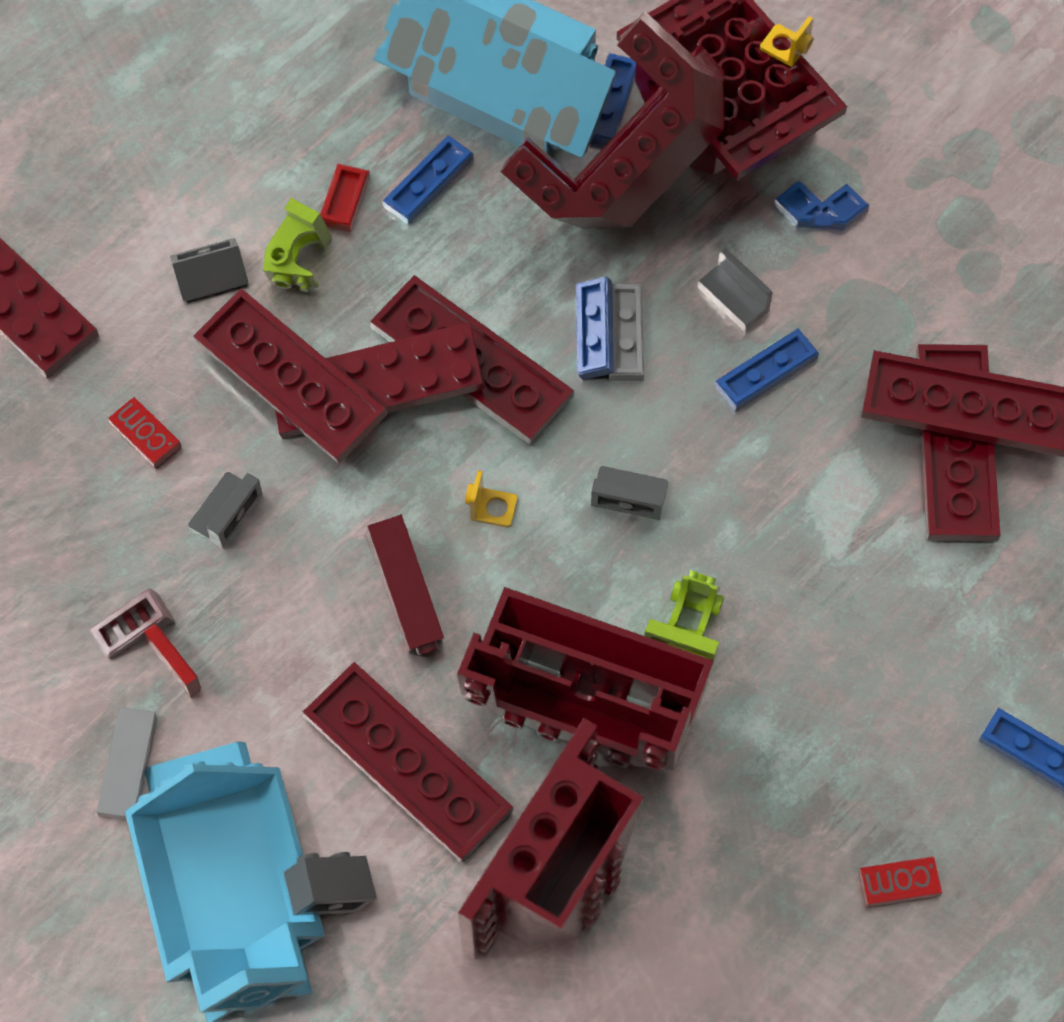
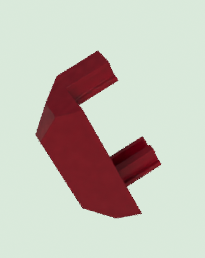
M645 11L622 34L617 46L661 87L575 178L529 137L506 160L500 171L553 219L580 228L631 227L724 130V70L701 44L691 54Z
M504 587L483 641L481 634L473 632L458 669L457 677L461 694L465 696L464 699L466 701L484 707L501 717V721L510 727L522 729L524 725L537 730L536 734L546 740L557 742L558 738L569 742L585 718L597 725L596 740L599 741L596 752L607 755L609 762L621 767H628L629 764L637 767L664 771V769L674 770L705 693L714 660ZM528 661L559 671V674L556 676L527 665ZM627 696L651 704L650 709L626 701Z

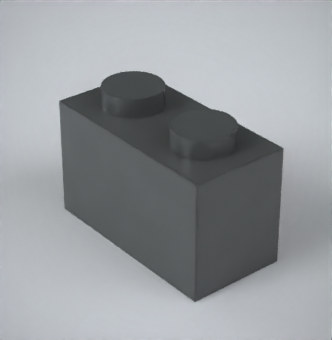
M340 852L330 857H319L318 853H309L298 857L297 863L284 871L294 916L357 912L377 899L367 856H351L349 852Z

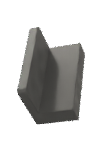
M235 238L170 255L183 301L193 300L248 284L242 256Z
M726 248L719 254L718 265L698 281V288L744 331H747L770 311L773 294L771 289Z
M601 466L597 479H594L591 491V506L660 520L668 480Z
M226 472L188 523L189 529L223 549L263 493L259 479L248 472L243 479L230 472Z

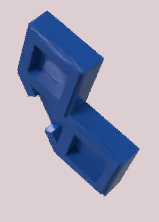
M800 180L775 198L774 206L796 227L845 230L867 213L870 206L847 183L822 202Z

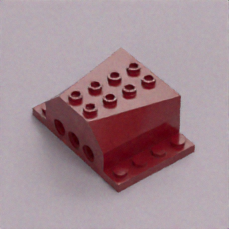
M669 0L648 13L691 54L701 44L725 72L724 130L689 165L692 169L715 175L727 168L738 181L846 114L847 105L802 54L793 67L760 50L761 43L775 24L754 0ZM634 22L628 24L627 26L617 31L616 39L618 42L620 41V37L622 36V34L625 31H627ZM777 37L772 42L773 46L781 51L791 48V42L786 37ZM636 63L635 83L644 103H646L661 86Z
M585 718L458 911L462 952L473 959L477 957L480 951L486 953L497 936V933L494 931L495 928L526 947L580 936L585 926L590 929L594 926L602 912L600 906L603 902V897L605 894L611 897L622 880L620 874L623 867L621 865L644 797L597 770L598 766L595 765L599 755L595 752L599 745V741L596 740L597 725Z

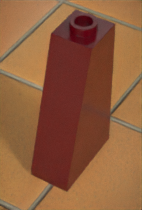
M402 514L368 525L365 537L408 653L416 650L418 656L438 650L437 643L443 641L444 635Z

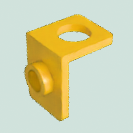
M808 16L796 33L780 24H776L761 43L760 50L793 67L801 54L805 55L813 44L814 36L811 33L814 18ZM777 37H786L791 41V48L781 51L776 49L772 42Z
M477 470L474 484H468L465 496V504L470 505L471 520L509 528L517 503V495L484 488L483 471ZM495 499L504 501L507 505L506 513L498 517L490 515L486 509L490 501Z

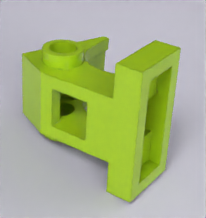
M291 197L284 207L287 216L265 248L263 272L268 280L277 287L291 288L292 285H299L301 291L307 292L309 287L318 288L319 283L313 278V273L297 265L298 256L306 246L312 243H317L326 248L332 236L319 212Z
M690 570L688 577L683 575L681 581L676 580L670 597V601L676 604L669 622L665 624L649 619L644 636L715 661L719 641L704 637L711 615L719 616L725 597L719 594L720 587L714 586L716 578ZM683 608L703 614L697 630L678 625Z

